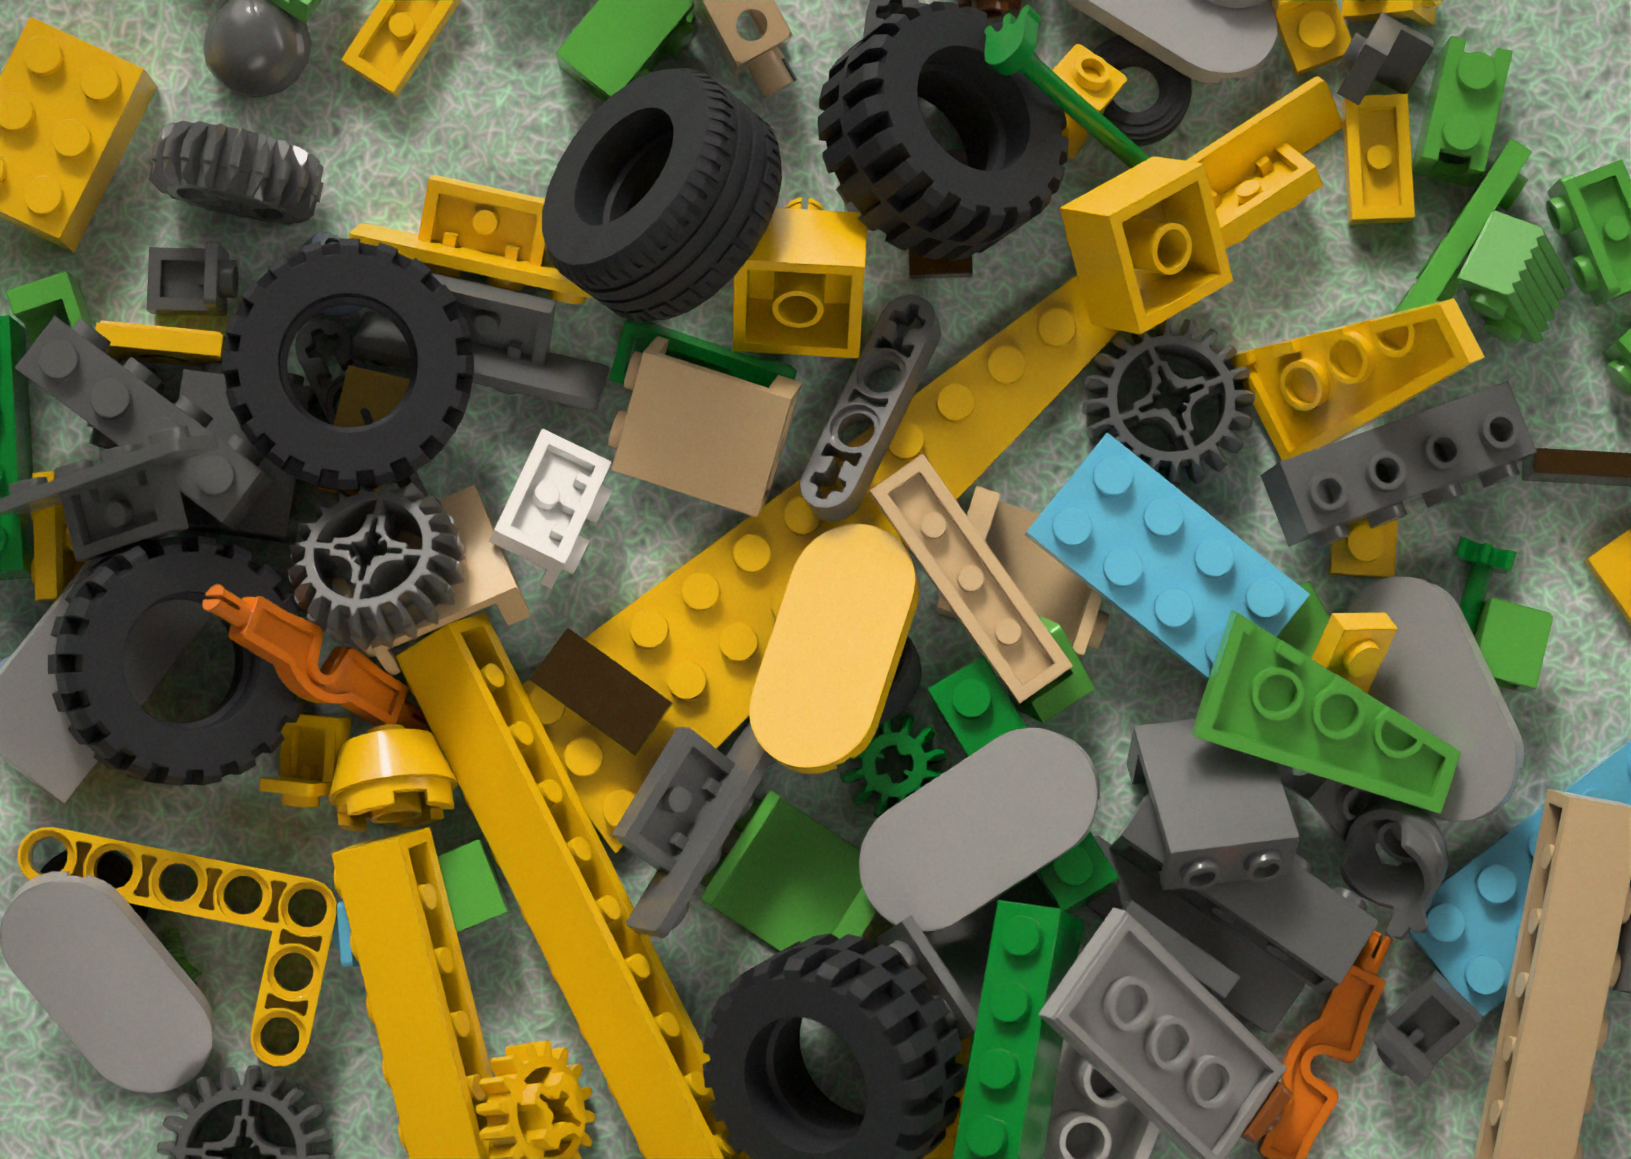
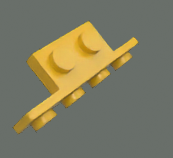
M1319 76L1304 83L1186 160L1204 163L1225 249L1242 242L1251 232L1282 212L1296 207L1305 197L1324 186L1316 166L1302 156V154L1342 128V119L1327 82Z
M432 175L428 178L419 235L367 223H360L349 232V238L360 239V243L378 246L380 242L398 248V253L411 260L416 258L420 262H425V265L431 269V273L461 277L462 272L466 271L487 276L486 283L488 285L513 291L523 290L524 284L549 289V298L569 304H584L586 298L594 299L564 277L552 263L545 262L547 249L542 234L544 198Z

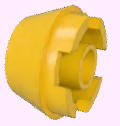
M399 724L380 725L368 729L366 734L356 736L341 744L328 801L336 806L338 826L341 829L352 832H365L367 829L366 820H370L377 824L397 823L398 830H405L444 819L443 809H454L452 791L457 787L458 782L431 732L421 729H405L403 725Z

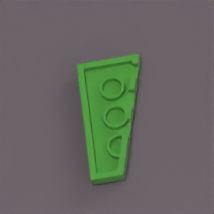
M1512 138L1507 142L1448 228L1447 236L1442 238L1416 276L1418 279L1416 284H1412L1392 314L1433 304L1436 300L1440 302L1449 300L1454 296L1461 285V281L1457 279L1461 268L1458 266L1467 252H1471L1491 212L1497 206L1507 211L1529 180L1519 172L1531 155V150Z
M1231 610L1191 735L1441 814L1461 751L1392 708L1387 707L1363 692L1360 688L1310 659L1307 655L1278 639L1238 612Z

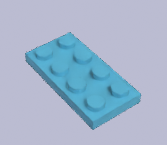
M1108 432L1025 533V536L1207 682L1231 610L1238 612L1276 637L1310 595Z

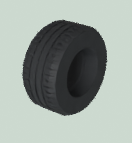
M685 68L654 71L633 80L613 94L589 117L573 137L557 164L547 189L542 210V234L552 265L580 289L620 317L627 318L628 320L637 322L667 320L690 312L713 297L736 275L752 255L768 228L778 203L782 183L781 156L773 129L753 112L750 107L702 71Z

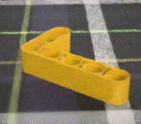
M41 827L31 831L22 840L18 849L17 862L22 874L28 880L43 874L34 865L33 851L36 845L46 838H56L65 845L68 858L65 867L61 871H69L68 876L86 878V875L99 878L97 865L100 858L110 851L118 850L125 853L133 865V874L130 881L120 888H115L128 903L272 931L251 1027L250 1043L255 1055L262 1062L271 1066H287L296 1062L305 1053L310 1040L337 913V901L333 891L325 883L312 878L55 827ZM176 863H184L190 866L198 878V887L195 893L185 901L170 899L164 893L161 886L164 871ZM239 876H248L255 879L262 889L260 906L249 914H240L233 911L225 899V891L228 884ZM313 889L325 898L327 912L319 924L302 926L291 918L289 903L297 891ZM289 953L304 955L313 967L311 981L299 990H290L283 987L275 975V967L278 960ZM276 1017H284L291 1020L299 1031L298 1044L286 1053L270 1051L262 1040L263 1026L269 1020Z

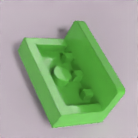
M1620 159L1577 177L1570 174L1558 179L1547 191L1550 199L1546 201V210L1553 229L1559 236L1566 235L1574 254L1570 265L1577 286L1584 294L1590 292L1595 306L1631 293V179L1623 160Z

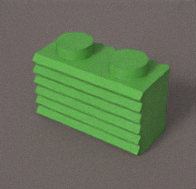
M1497 211L1491 212L1457 277L1461 281L1460 284L1464 286L1463 289L1467 291L1466 294L1470 296L1468 300L1469 306L1482 315L1481 318L1485 320L1484 330L1492 336L1511 344H1517L1520 338L1535 344L1543 341L1541 333L1549 330L1547 321L1555 319L1553 310L1561 308L1559 299L1567 297L1564 289L1572 286L1571 280L1543 228Z

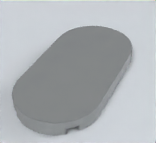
M1065 0L1076 9L1180 73L1204 83H1221L1222 79H1232L1238 77L1236 79L1238 81L1250 77L1264 64L1277 36V18L1270 0L1242 9L1223 8L1204 0Z
M1392 576L1369 584L1353 598L1345 613L1386 612L1398 630L1367 694L1461 751L1441 814L1423 808L1420 809L1434 818L1450 822L1475 820L1496 812L1509 801L1517 787L1514 785L1518 779L1519 770L1523 768L1524 746L1518 727L1462 610L1446 590L1424 579Z
M1040 728L1013 730L985 745L888 809L870 827L862 843L859 857L860 879L870 903L884 918L895 925L912 915L922 931L947 928L961 922L1069 852L1087 836L1096 818L1098 799H1100V780L1091 758L1074 740L1048 729Z
M69 871L44 873L22 885L13 895L1 921L0 946L3 956L13 973L92 1066L110 1082L122 1088L143 1093L169 1091L193 1079L204 1067L211 1052L214 1031L212 1008L201 990L124 897L102 879L86 875V878L68 876Z

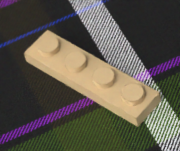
M924 454L870 490V496L1018 705L1073 667Z

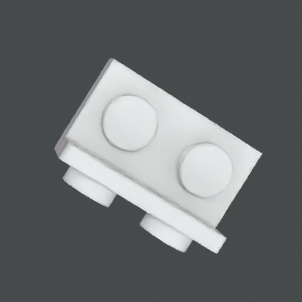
M542 429L489 542L546 568L540 584L552 589L562 570L572 575L574 574L585 552L589 540L580 536L579 532L585 519L595 524L597 523L609 499L612 489L602 485L611 461Z

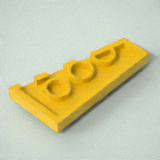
M1453 298L1236 353L1231 362L1235 369L1238 367L1248 368L1250 375L1242 384L1245 390L1254 392L1255 401L1253 405L1283 461L1341 440L1484 358V355Z

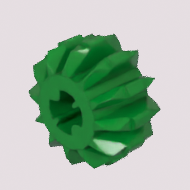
M905 713L903 715L899 732H891L890 720L879 724L878 728L881 735L876 738L874 736L866 750L862 751L857 757L847 759L862 762L861 768L847 769L840 773L842 783H853L864 779L866 783L865 786L855 792L851 799L855 806L862 805L872 793L880 796L874 807V818L878 819L887 811L889 799H896V804L907 798L906 796L922 788L920 786L922 781L929 783L942 775L939 772L927 770V764L945 761L948 758L946 749H935L927 753L924 752L922 747L936 735V730L932 726L923 729L916 739L908 735L914 724L913 714ZM887 749H895L899 758H910L912 772L904 770L903 776L906 778L905 781L892 784L889 774L878 775L875 761L884 762L885 759L881 752Z

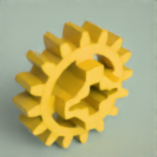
M547 1040L509 1045L505 1047V1056L494 1057L490 1060L489 1063L495 1077L483 1078L479 1083L483 1091L488 1094L487 1103L476 1105V1113L486 1116L488 1126L479 1133L480 1140H492L494 1144L489 1159H581L578 1148L591 1147L593 1141L584 1130L586 1123L595 1121V1114L585 1110L584 1101L591 1096L592 1089L591 1087L579 1086L578 1079L581 1076L583 1067L581 1064L567 1065L568 1049L565 1047L552 1049L551 1041Z

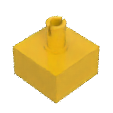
M1153 156L1059 208L1066 231V241L1072 253L1091 325L1141 335L1233 281L1204 163Z
M802 198L791 200L785 208H775L768 228L754 252L734 276L732 351L841 358L860 357L867 227L858 219L861 215L860 212L825 211L821 203L812 198H808V210L802 209Z

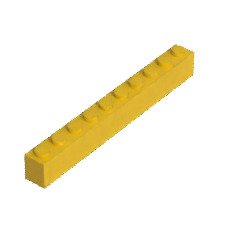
M486 612L448 623L395 656L406 678L407 686L415 696L463 792L464 800L472 810L491 848L493 858L501 868L520 906L521 914L525 922L530 926L549 964L550 972L554 980L559 984L578 1022L579 1030L583 1038L588 1042L607 1080L608 1088L612 1096L617 1100L636 1138L637 1146L645 1159H751L744 1151L739 1154L735 1152L726 1140L731 1134L724 1121L716 1122L710 1107V1102L715 1099L712 1088H705L703 1064L710 1061V1057L708 1054L703 1053V1043L649 936L636 933L626 925V921L634 910V906Z

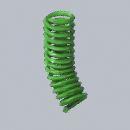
M169 928L167 930L168 932L179 931V928ZM173 932L162 934V937L180 935L181 933ZM181 937L164 938L162 941L181 940ZM174 941L164 943V946L182 944L183 942ZM182 945L166 947L167 950L184 948ZM176 950V951H170L169 953L172 955V954L184 953L185 951H184V950ZM186 955L172 956L179 962V965H182V969L192 981L199 974H202L201 971L198 972V969H195L186 961Z

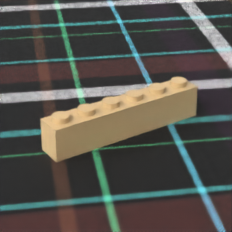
M1547 789L1474 1159H1582V1146L1578 1139L1583 1115H1587L1590 1112L1594 1102L1595 1083L1591 1074L1596 1051H1600L1603 1048L1607 1037L1608 1020L1604 1009L1608 989L1615 985L1620 973L1621 957L1617 950L1621 924L1626 923L1631 915V806L1628 804Z

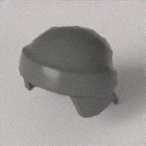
M227 0L226 5L215 13L206 28L203 50L206 66L221 84L238 95L255 98L267 97L283 92L296 83L308 64L312 41L307 24L269 0Z
M1396 800L1374 804L1363 810L1350 826L1346 837L1345 853L1340 864L1342 879L1351 890L1362 898L1379 906L1394 910L1386 930L1389 935L1403 940L1407 938L1411 930L1416 933H1424L1428 930L1426 911L1432 905V897L1441 885L1448 868L1449 857L1446 841L1437 823L1427 812L1420 808ZM1379 843L1381 848L1390 857L1402 861V864L1396 866L1382 863L1376 851V844Z

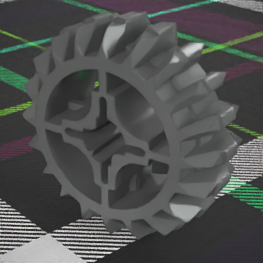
M183 120L178 123L173 122L164 125L159 132L158 140L153 144L149 162L152 165L149 180L161 193L169 194L172 199L185 201L189 206H198L208 211L270 223L279 222L290 225L308 221L314 215L317 202H320L324 185L321 182L324 167L313 154L307 153L303 147L292 146L286 140L274 139L266 134L254 133L244 128L228 127L221 123L214 125L202 121L191 123Z
M1167 319L1156 325V337L1151 338L1149 331L1141 335L1132 333L1134 346L1119 334L1112 337L1110 346L1118 359L1108 354L1098 353L1093 364L1107 377L1098 375L1087 376L1084 383L1086 390L1102 395V397L1090 399L1082 405V413L1084 415H1102L1103 420L1094 423L1088 428L1087 435L1089 439H1099L1108 432L1156 472L1158 470H1166L1165 479L1176 488L1180 486L1181 469L1186 468L1189 479L1197 485L1205 479V469L1202 460L1216 472H1221L1227 466L1225 456L1218 447L1235 454L1242 449L1244 443L1230 429L1247 431L1253 424V418L1245 413L1236 411L1235 408L1252 405L1255 401L1254 392L1234 389V386L1244 382L1250 375L1247 367H1238L1231 371L1227 369L1226 364L1237 353L1233 345L1227 346L1217 355L1210 349L1217 339V331L1209 329L1204 334L1201 342L1191 338L1195 329L1194 321L1189 319L1184 320L1178 336L1171 335V323ZM1168 354L1186 358L1203 369L1209 377L1204 379L1201 376L1189 380L1180 378L1172 372L1167 360H1161L1160 355ZM1141 361L1145 371L1143 378L1146 383L1147 394L1141 400L1133 402L1130 408L1119 411L1117 391L1120 379L1132 365ZM1159 385L1161 389L1166 390L1169 397L1180 395L1182 398L1189 395L1186 401L1181 403L1176 410L1180 415L1178 420L1176 416L1172 417L1167 408L1148 410L1151 404L1156 403L1161 395L1157 391ZM1218 395L1219 416L1216 427L1207 440L1196 446L1191 434L1194 430L1190 416L1191 409L1203 403L1205 399ZM1148 425L1158 427L1164 431L1170 444L1175 445L1177 452L1160 451L1148 447L1137 440L1128 429L1133 427L1137 429Z
M396 482L383 484L378 491H375L374 488H367L361 483L358 494L349 496L348 493L337 489L338 503L331 508L316 503L315 513L319 520L316 523H299V534L304 542L289 546L291 551L290 557L295 565L287 569L289 581L295 589L294 599L301 611L308 614L307 618L310 622L319 625L323 633L327 631L331 638L341 645L352 638L355 645L367 651L375 637H378L383 646L392 650L395 635L403 631L408 637L417 640L418 628L416 625L424 619L427 622L439 625V614L435 607L438 604L455 605V593L451 585L464 582V570L459 562L465 559V548L457 534L459 529L453 517L447 515L437 498H434L433 495L425 497L422 490L413 483H410L401 490ZM400 530L410 532L422 538V550L410 549L407 543L400 542L398 539ZM333 578H344L348 585H352L355 589L353 598L344 597L333 592Z
M249 1065L247 1067L243 1085H240L239 1076L234 1067L223 1068L220 1074L222 1090H219L215 1082L208 1076L198 1079L196 1082L197 1089L203 1101L200 1102L188 1093L181 1094L176 1101L179 1107L188 1115L187 1120L171 1115L165 1117L163 1121V1126L167 1130L179 1134L178 1141L169 1140L157 1144L158 1153L162 1155H175L176 1159H232V1154L217 1153L215 1150L223 1151L243 1144L245 1137H249L254 1140L251 1147L258 1145L260 1154L276 1155V1157L264 1159H335L334 1154L329 1152L316 1153L315 1143L324 1142L334 1137L333 1129L331 1127H324L313 1132L309 1121L320 1117L324 1113L323 1105L317 1103L302 1111L297 1104L306 1096L308 1087L303 1083L297 1084L285 1096L281 1091L286 1083V1073L281 1070L274 1071L269 1077L266 1086H261L263 1073L260 1065ZM241 1099L240 1115L235 1116L232 1132L226 1139L197 1140L205 1121L216 1109L229 1101ZM261 1103L273 1108L284 1118L293 1133L296 1147L274 1143L267 1137L263 1126L264 1115L260 1114Z

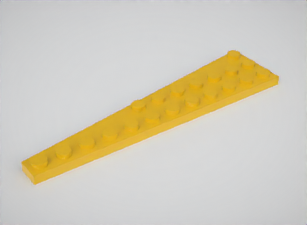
M1078 275L913 395L867 493L854 514L836 522L823 521L816 517L801 494L800 479L768 502L758 517L749 516L584 638L673 703L636 756L545 692L530 679L522 684L589 819L615 854L625 845L611 834L676 728H691L718 749L749 717L752 690L793 568L804 549L818 536L833 528L848 524H867L891 533L909 551L870 496V490L924 454L957 501L1051 402L1065 390L1077 375L1092 362L1097 354L1110 343L1112 337L1119 334L1120 330L1091 325ZM871 426L846 446H863L872 438L875 427ZM834 457L839 468L841 469L844 462L839 460L837 457ZM838 476L832 487L822 485L819 490L823 498L827 499L832 491L842 492L844 487Z

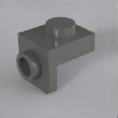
M1381 12L1368 37L1366 38L1356 32L1342 56L1338 67L1346 70L1348 73L1337 94L1360 105L1374 79L1401 94L1408 93L1435 47L1434 40Z
M206 242L205 248L149 247L146 310L150 314L227 316V298L237 297L239 273L237 261L229 260V253L220 242Z
M1435 970L1381 1021L1373 1037V1042L1377 1046V1052L1381 1060L1391 1071L1399 1076L1407 1075L1415 1084L1421 1085L1430 1076L1433 1066L1480 1024L1483 1015Z

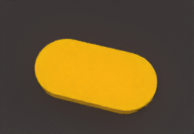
M848 524L833 528L814 539L804 549L795 563L749 704L750 723L759 744L776 762L790 770L805 774H822L837 769L836 765L845 762L850 757L854 759L864 751L876 733L920 595V581L910 554L904 545L886 530L867 524Z

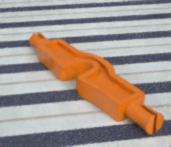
M219 584L212 586L206 592L205 596L211 599H203L204 610L212 612L230 623L231 627L228 637L274 665L281 681L298 697L313 703L339 704L374 726L399 724L403 725L405 729H421L426 731L429 729V726L424 724L428 722L422 710L405 700L408 687L384 672L356 648L336 646L331 650L323 666L319 669L318 660L324 636L323 630L319 625L283 610L264 597H243L240 599Z
M1373 931L1357 956L1354 965L1352 964L1340 985L1328 992L1317 1018L1303 1026L1290 1041L1281 1062L1287 1069L1281 1076L1280 1083L1293 1092V1096L1284 1107V1113L1278 1125L1272 1131L1263 1135L1257 1146V1151L1265 1156L1264 1159H1306L1317 1134L1338 1101V1091L1334 1087L1328 1086L1325 1081L1313 1076L1310 1069L1311 1061L1318 1054H1325L1332 1059H1339L1344 1063H1352L1359 1056L1371 1015L1385 987V981L1376 975L1391 943L1394 941L1393 939L1381 936V933Z

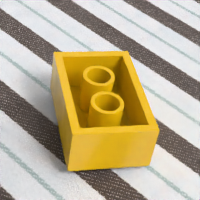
M31 16L29 17L0 75L1 220L75 253L157 88V85L144 68Z

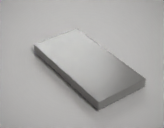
M122 551L95 560H87L0 669V757L57 802L65 804L94 767L97 760L93 758L95 752L87 745L78 744L68 731L72 723L66 712H58L52 696V693L58 691L56 675L48 674V655L55 654L57 637L51 636L56 617L64 616L69 603L65 598L74 585L84 582L91 575L89 569L101 560L112 557ZM179 599L165 601L142 613L131 627L124 647L123 668L128 688L140 707L213 615L212 612L204 610L202 604Z
M1113 908L1038 1014L1191 1159H1226L1287 1069L1127 911Z

